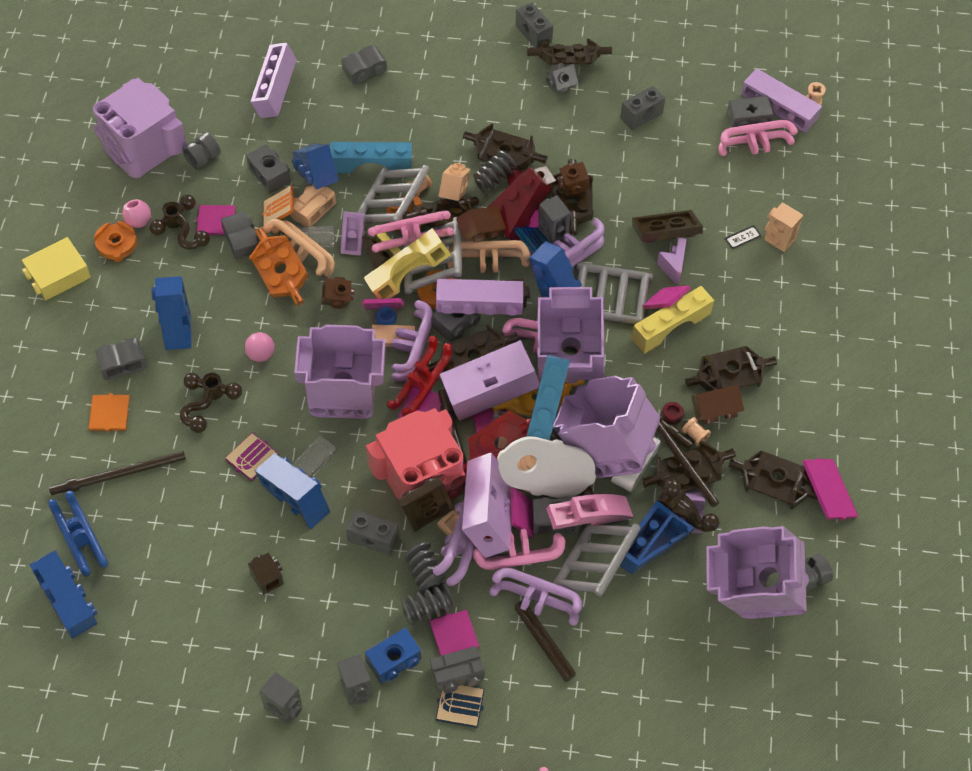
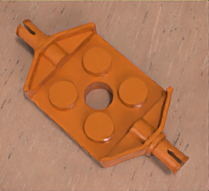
M259 227V231L256 229L255 233L260 242L249 258L256 266L269 290V294L275 298L290 296L296 306H299L300 303L303 304L304 300L301 298L299 290L309 275L285 235L267 237L263 228ZM285 264V271L277 273L278 266Z

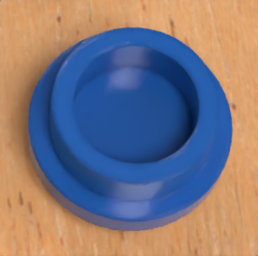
M382 307L377 311L375 320L378 325H394L397 316L390 307Z

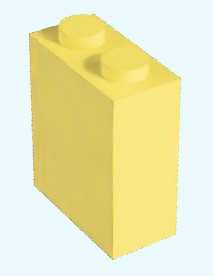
M68 237L22 259L25 267L22 269L24 276L27 280L31 279L33 281L31 285L37 295L41 294L45 301L91 278L86 263Z

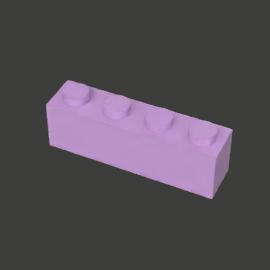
M288 43L269 46L250 101L260 118L279 115L297 60Z
M757 68L743 83L741 91L743 97L768 96L773 114L783 120L792 122L796 128L805 133L819 118L821 105Z
M437 279L436 312L444 314L522 315L523 281Z

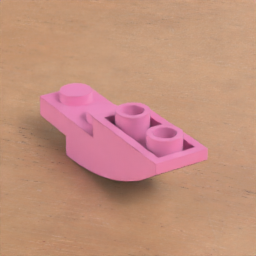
M614 494L577 496L568 502L550 504L546 508L553 530L591 523V526L633 518L627 498Z

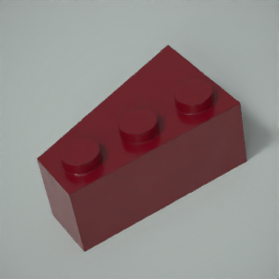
M531 167L521 174L488 206H498L506 227L503 233L510 240L520 241L521 238H519L515 231L522 233L525 227L529 226L535 210L539 209V205L544 201L551 189L543 177Z

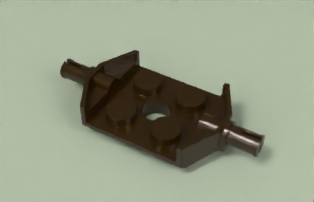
M587 38V45L574 44L573 46L556 44L549 46V39H547L539 48H527V56H539V58L551 66L559 63L590 65L594 64L600 55H612V46L600 47L589 38Z
M490 124L478 134L467 131L463 134V139L474 142L477 159L486 162L491 161L493 156H497L496 153L498 151L508 150L509 153L507 154L517 164V169L512 166L510 167L512 170L521 171L529 164L534 163V161L546 164L548 156L535 151L533 136H530V140L494 130V124Z
M572 159L568 160V164H572ZM560 173L553 175L556 183L552 189V198L558 196L571 212L569 234L572 236L574 229L575 236L578 234L577 226L593 219V176L588 175L589 189L583 190L578 194L565 195L564 189H560L557 177L560 176ZM575 199L577 203L571 204L567 200Z
M476 196L472 198L462 197L459 201L445 198L432 203H423L419 206H416L414 200H412L411 212L404 213L402 218L404 220L431 213L449 211L451 214L449 219L425 223L429 227H436L453 221L454 217L472 210L471 206L478 205L479 199Z
M486 325L487 330L449 343L452 346V355L443 371L451 370L472 361L469 359V355L472 353L480 354L479 357L506 347L508 344L520 341L517 332L504 337L491 326ZM442 345V350H441L440 358L442 357L443 351H444V350H443V345ZM439 361L427 365L430 373Z
M748 346L702 356L697 376L685 378V384L687 387L699 384L707 391L739 385V388L757 383V386L760 387L763 370L765 367L777 365V360L775 356L763 359V357L757 355ZM732 364L736 366L738 370L731 371L727 368V365Z
M700 441L698 448L683 452L706 485L720 481L724 461L736 457L733 448L718 452L717 449L703 441ZM658 455L656 473L642 478V484L645 488L654 484L663 487L664 483L669 479L677 480L685 492L697 488L689 475L683 473L685 470L675 456L660 460Z
M762 450L749 460H745L744 463L733 458L730 460L728 467L737 469L742 473L745 492L751 489L791 504L790 509L792 510L807 497L818 500L807 472L802 465ZM775 472L781 473L784 479L777 480L772 474Z

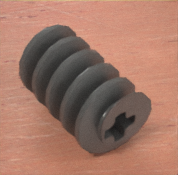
M498 151L496 153L497 156H493L491 161L485 163V167H480L479 172L473 174L476 185L486 195L490 194L487 189L488 187L492 190L495 189L493 182L498 185L501 184L499 177L507 178L505 172L513 173L510 168L511 166L517 169V164L513 158L503 151Z
M423 542L411 547L405 555V560L409 563V569L412 571V576L416 579V585L419 587V592L424 595V590L427 589L432 594L433 587L436 586L441 591L442 584H445L441 583L445 579V574L442 573L439 576L433 574V568L436 567L438 559L432 558L435 554L433 550H428L431 547L430 542Z
M445 583L442 584L441 591L437 586L433 587L432 594L428 589L424 590V597L419 592L415 593V601L408 595L406 596V603L401 599V605L408 623L413 626L414 618H417L422 623L423 615H426L431 620L432 612H435L440 617L441 609H444L449 614L450 606L453 607V600Z

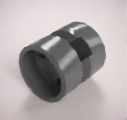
M207 132L196 138V143L190 142L182 148L184 157L196 170L206 165L208 160H213L221 154L218 143Z
M818 553L806 559L805 571L809 577L806 592L815 589L816 584L822 586L833 580L832 568L824 555Z

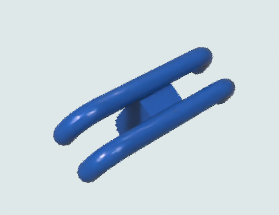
M68 491L65 497L75 517L66 521L55 499L49 500L48 506L82 575L88 577L91 574V569L80 549L81 547L89 544L101 568L108 567L109 562L75 494L72 491Z

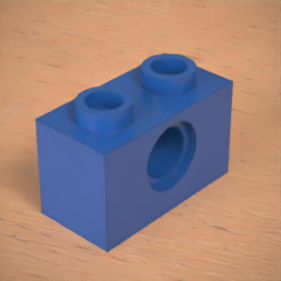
M407 628L402 629L365 652V660L380 684L386 680L387 682L394 680L398 677L399 672L406 668H414L422 659L421 649ZM397 654L400 656V659L392 661L389 657Z

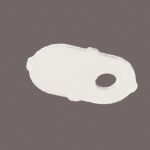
M523 437L509 444L504 450L499 452L497 457L502 479L511 487L530 491L532 495L536 496L543 494L555 498L574 497L582 493L596 480L595 464L591 456L585 450L565 445L563 441L557 439L550 441L538 437ZM532 455L536 458V464L530 470L523 471L518 468V462L522 457Z

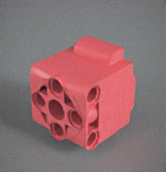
M434 408L427 412L417 410L388 423L385 431L376 434V441L366 445L370 471L375 478L379 480L386 479L397 500L405 492L415 490L421 487L426 480L435 479L438 476L443 482L451 500L460 496L463 492V483L466 481V474L463 470V453L452 436V420L446 409L440 412Z

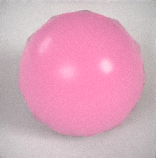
M131 200L123 207V220L133 228H142L151 219V209L147 203L141 200Z
M262 332L253 333L246 339L245 352L251 360L264 362L274 353L275 343L268 334Z

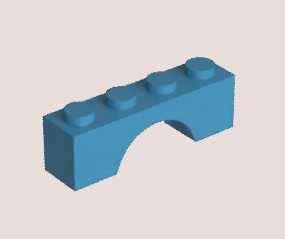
M331 142V154L337 173H352L357 166L366 163L380 164L389 170L412 169V142Z
M547 354L526 437L550 440L570 360Z

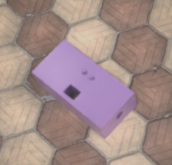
M521 340L440 374L459 421L535 390L540 386Z
M492 453L467 461L462 522L463 532L485 558L510 550L511 538L510 488L512 487L502 479L498 467L499 462Z

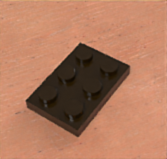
M692 210L632 218V226L642 242L652 243L660 239L673 240L676 237H694L696 234H703V226Z
M439 476L435 479L426 480L421 487L405 492L398 499L415 531L455 509Z

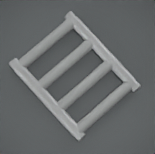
M423 165L422 168L399 170L383 168L357 213L366 214L368 208L399 207L396 213L365 215V223L396 222L402 220V215L406 213L430 169L429 166ZM416 177L413 183L382 185L387 178ZM407 192L404 198L374 200L377 193Z
M454 217L453 221L432 228L433 230L448 227L454 229L452 237L441 240L445 247L453 245V252H450L451 256L437 265L453 261V267L413 281V274L433 267L422 265L412 269L404 276L405 294L409 295L412 293V290L435 283L437 279L462 276L461 231L456 220L457 217Z
M577 263V270H579L578 280L582 283L581 287H585L587 272L599 274L596 297H603V302L608 275L620 277L615 313L603 311L604 320L635 325L645 319V309L642 305L646 303L649 281L652 280L653 274ZM628 278L641 280L636 316L623 315Z
M588 523L553 584L570 590L594 592L597 596L602 597L635 540L640 526L638 524H633L632 527L591 526V523ZM592 534L625 536L621 545L587 543ZM581 552L615 554L610 564L577 561ZM571 570L604 573L599 583L565 580Z

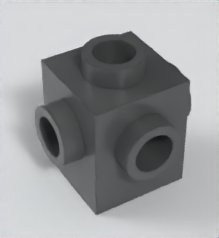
M563 63L552 65V69L546 71V82L551 90H558L561 93L570 90V86L579 84L574 64L563 65Z

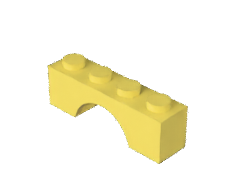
M431 229L369 273L364 279L378 299H391L400 292L401 281L408 272L422 265L435 267L451 256V254L435 231Z
M700 286L684 295L671 307H664L635 324L631 340L645 354L660 345L665 337L680 324L688 321L696 324L711 315L714 299Z

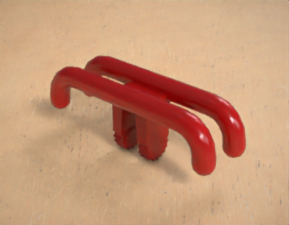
M435 336L429 337L428 349L421 360L414 365V371L410 372L407 376L408 380L395 400L387 402L388 409L392 411L397 410L413 387L420 391L410 407L401 410V414L404 417L420 408L451 358V344L445 343L443 345V355L432 373H430L427 365L436 352L438 341Z

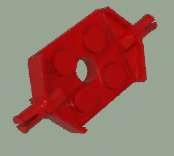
M507 411L468 438L470 454L468 460L492 453L497 459L499 452L504 450L509 444L527 436L531 418L525 419L511 411ZM505 437L507 445L504 448H497L494 445L496 438ZM467 462L463 464L465 474L467 473Z

